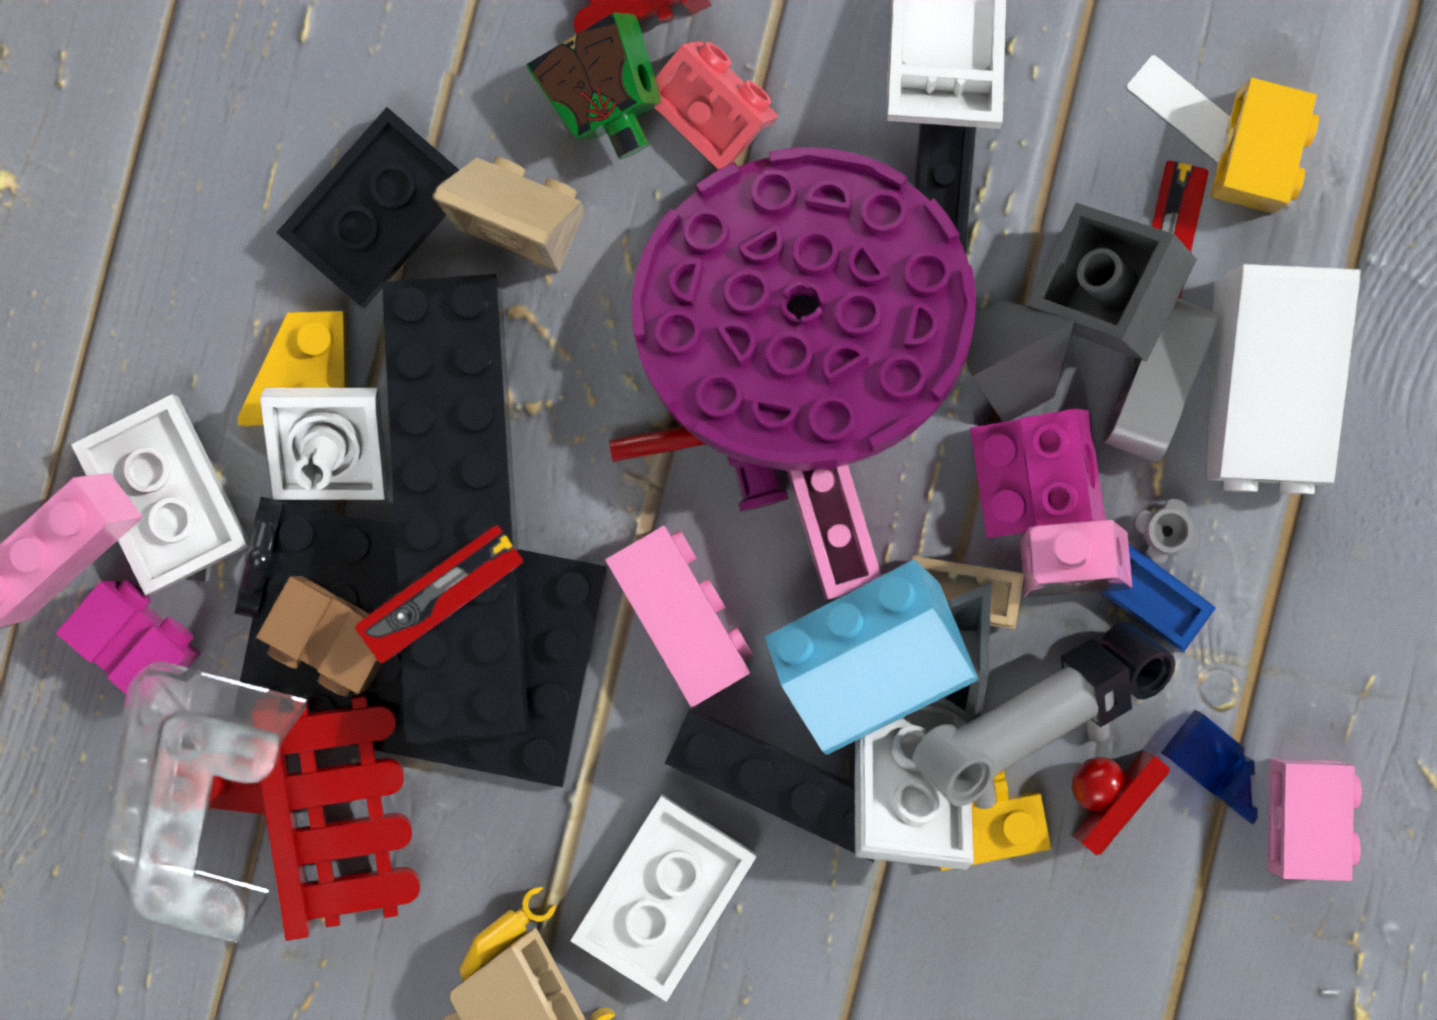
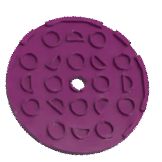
M797 147L769 151V157L755 160L738 167L736 162L697 183L695 185L696 191L675 210L670 208L654 229L639 261L632 290V329L638 355L649 383L668 412L692 435L720 453L753 465L792 471L831 469L867 459L896 445L924 424L945 401L966 363L975 324L976 290L972 266L969 265L966 253L959 240L960 234L949 216L934 198L930 201L918 189L907 182V176L884 163L863 155L828 148ZM809 295L818 301L819 308L814 313L802 316L801 320H798L794 314L788 311V303L796 296Z

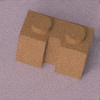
M290 576L256 637L270 645L267 651L269 656L295 669H298L301 661L318 669L317 672L321 673L317 679L318 683L345 697L349 695L350 691L357 694L368 691L383 664L378 662L355 629V625L369 616L370 613L303 576Z

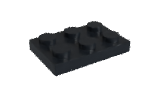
M386 107L276 233L359 306L365 309L382 289V282L389 281L445 218V212L433 197L438 186L457 173L459 169Z

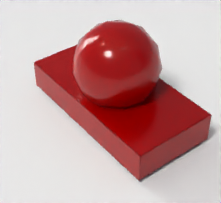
M1144 750L1141 751L1125 772L1118 763L1109 758L1094 757L1085 760L1077 767L1073 774L1071 788L1074 798L1081 807L1089 810L1090 814L1071 836L1096 856L1098 854L1101 855L1170 773L1168 771L1170 767L1157 756Z

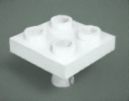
M379 388L264 389L260 396L274 500H385L388 492Z

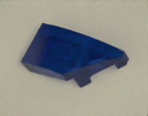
M1194 710L1162 750L1161 754L1228 808L1253 825L1258 819V809L1252 805L1251 776L1255 775V761L1244 755V747L1206 715Z

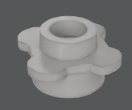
M1170 499L1163 508L1154 512L1141 511L1135 518V529L1143 533L1148 545L1146 555L1156 563L1166 562L1170 554L1182 550L1192 551L1199 544V533L1194 530L1192 520L1187 515L1188 507L1182 500ZM1166 525L1172 529L1170 536H1165L1162 533V528Z

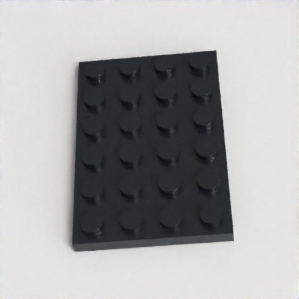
M283 502L272 551L273 562L268 569L257 618L253 617L231 722L251 726L250 718L257 705L279 702L281 717L293 716V704L307 703L309 713L352 707V696L366 694L368 704H386L393 709L396 715L394 732L384 740L373 741L376 751L563 787L608 566L518 549V553L523 559L522 564L519 565L529 735L413 744L405 741L401 650L382 664L368 691L359 694L350 691L349 695L345 697L317 682L321 674L317 672L318 669L301 661L298 669L282 664L267 654L270 645L256 638L290 576H303L370 614L398 595L394 524ZM352 744L350 746L358 747V744Z

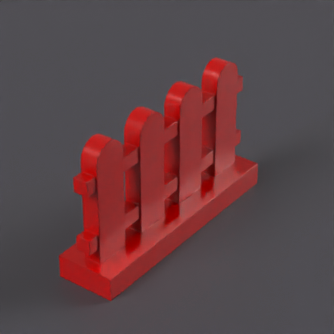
M366 694L352 696V707L309 713L307 703L293 704V716L281 717L279 702L257 705L250 718L285 941L308 938L312 919L324 918L326 928L340 926V915L383 908L384 918L399 916L398 905L411 903L420 892V878L417 872L409 867L392 868L390 851L400 850L410 842L412 837L411 821L402 813L384 814L382 796L395 794L401 789L404 782V769L395 759H376L373 741L388 738L394 732L396 715L393 709L386 704H368ZM358 744L361 762L317 768L315 750ZM299 753L301 771H289L287 754ZM366 799L368 817L326 823L323 805ZM307 808L310 826L298 827L296 810ZM375 854L377 871L334 877L332 860ZM316 863L318 880L307 882L304 865Z

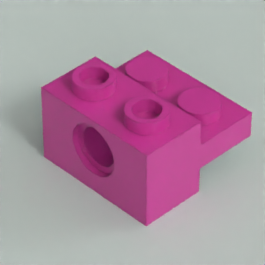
M1070 409L970 428L987 538L1026 533L1028 528L1034 526L1106 520L1089 410Z

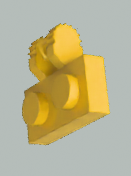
M1004 770L996 774L993 779L996 794L995 805L988 809H981L975 806L974 802L971 803L972 865L1052 850L1041 794L1036 791L1009 797ZM939 867V869H940L941 871L954 869V868Z

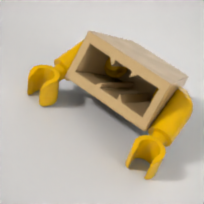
M535 887L529 890L524 896L523 907L516 912L508 910L475 936L459 967L463 982L450 992V1001L456 1011L446 1015L443 1020H586L537 928L535 927L527 932L525 927L532 920L536 922L545 921L555 912L556 904L543 915H536L530 911V898L532 895L539 893L544 887ZM598 1008L590 1015L589 1020H610L616 1014L611 1008Z

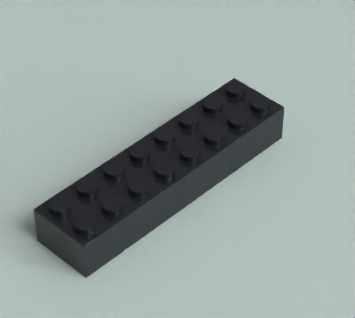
M497 274L382 282L398 594L493 526L500 527L518 552L503 295ZM519 566L401 650L405 741L420 744L529 735Z

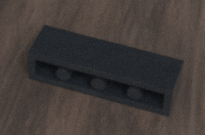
M689 708L666 757V765L855 853V784L694 708Z

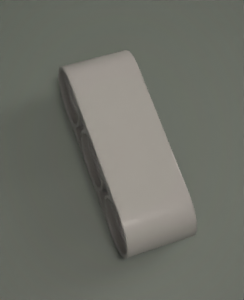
M1180 298L1177 299L1147 362L1137 358L1133 359L1108 422L1104 443L1154 463H1158L1162 459L1171 442L1212 338L1218 313Z

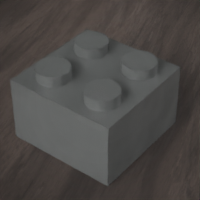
M1076 203L1026 305L1033 309L1074 320L1072 335L1147 362L1197 259L1175 234Z

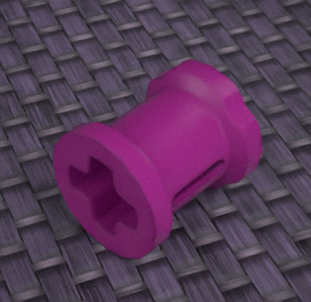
M730 456L727 457L729 466L735 468L743 498L738 503L740 512L789 500L787 491L780 488L776 469L742 462Z

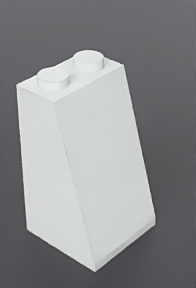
M1243 264L1214 281L1213 312L1218 313V319L1211 338L1206 480L1224 481L1223 491L1258 492L1259 483H1280L1279 493L1291 495H1314L1315 485L1334 483L1360 283L1359 269Z

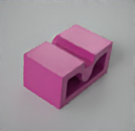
M124 580L122 584L119 581H100L58 629L56 634L89 663H96L109 675L107 678L141 708L156 705L201 655V652L190 644L194 637L187 628L171 617H166L165 620L161 619L148 607L152 600L148 595L145 596L143 590L128 580Z

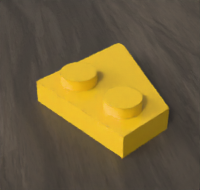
M344 311L287 312L238 415L239 426H264L260 396L265 388H349L347 313Z

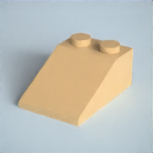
M495 156L492 163L476 157L438 186L433 198L458 230L557 272L561 269L585 213L581 201L575 199L577 191L550 178H546L544 185H541L523 177L526 171L523 167Z

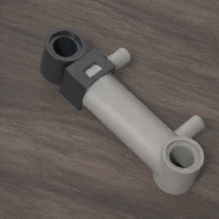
M1132 622L1119 623L1109 629L1100 639L1099 643L1092 638L1061 656L1062 669L962 727L941 725L932 729L918 743L914 752L913 763L916 769L953 805L965 806L974 802L978 808H991L996 803L993 780L996 774L1085 722L1089 739L1096 742L1106 740L1110 735L1109 722L1132 709L1131 694L1137 699H1148L1165 688L1175 671V658Z

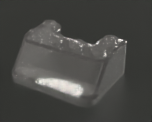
M167 662L148 664L130 681L126 694L101 848L105 860L135 908L144 917L163 924L240 943L267 901L269 889L197 870L214 775L243 783H254L267 777L277 763L282 740L305 711L306 699Z

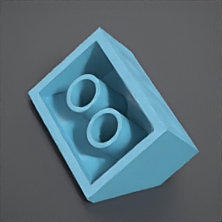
M915 559L765 636L782 688L822 752L827 755L979 680L940 583Z

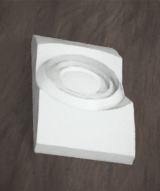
M891 0V28L887 68V121L1001 129L1003 123L1006 0Z

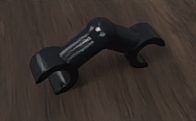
M260 497L250 547L245 556L246 565L238 590L234 614L257 618L268 569L273 562L272 551L283 501Z

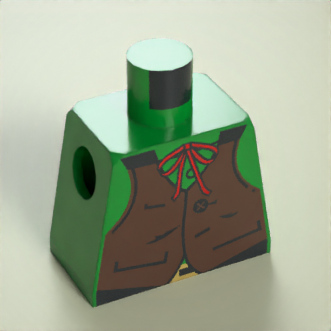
M612 13L526 64L530 74L573 136L578 140L597 139L607 134L619 160L635 155L649 146L636 117L659 105L661 97L641 28L635 14Z

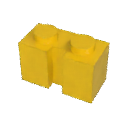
M1252 77L1236 91L1226 131L1228 134L1224 152L1220 154L1209 197L1272 214L1288 205L1290 200L1295 201L1301 192L1305 179V168L1299 167L1303 148L1311 145L1319 124V115L1313 113L1317 94Z

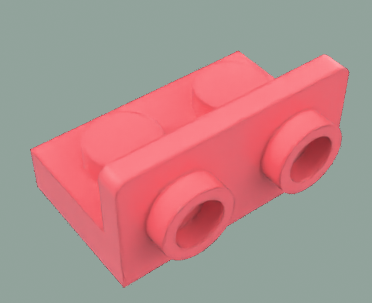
M702 41L682 44L655 77L661 99L660 104L654 108L720 170L734 163L763 128L771 126L778 118V115L769 107L772 101L768 94L754 82L749 80L744 82L729 68L732 62L727 54L718 46L708 41L705 44Z

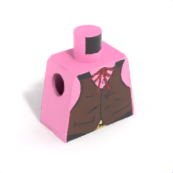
M1113 520L1034 526L1028 528L1020 540L1022 573L1024 574V597L1133 589L1128 533Z

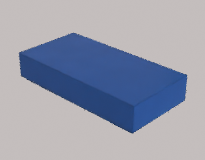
M1129 544L1133 589L1099 591L1098 593L1178 652L1184 653L1216 607Z

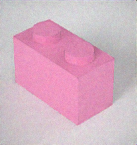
M1270 758L1268 871L1283 879L1352 881L1353 866L1358 865L1361 854L1359 836L1357 832L1353 831L1354 809L1359 808L1362 798L1361 781L1358 775H1354V765L1337 760Z

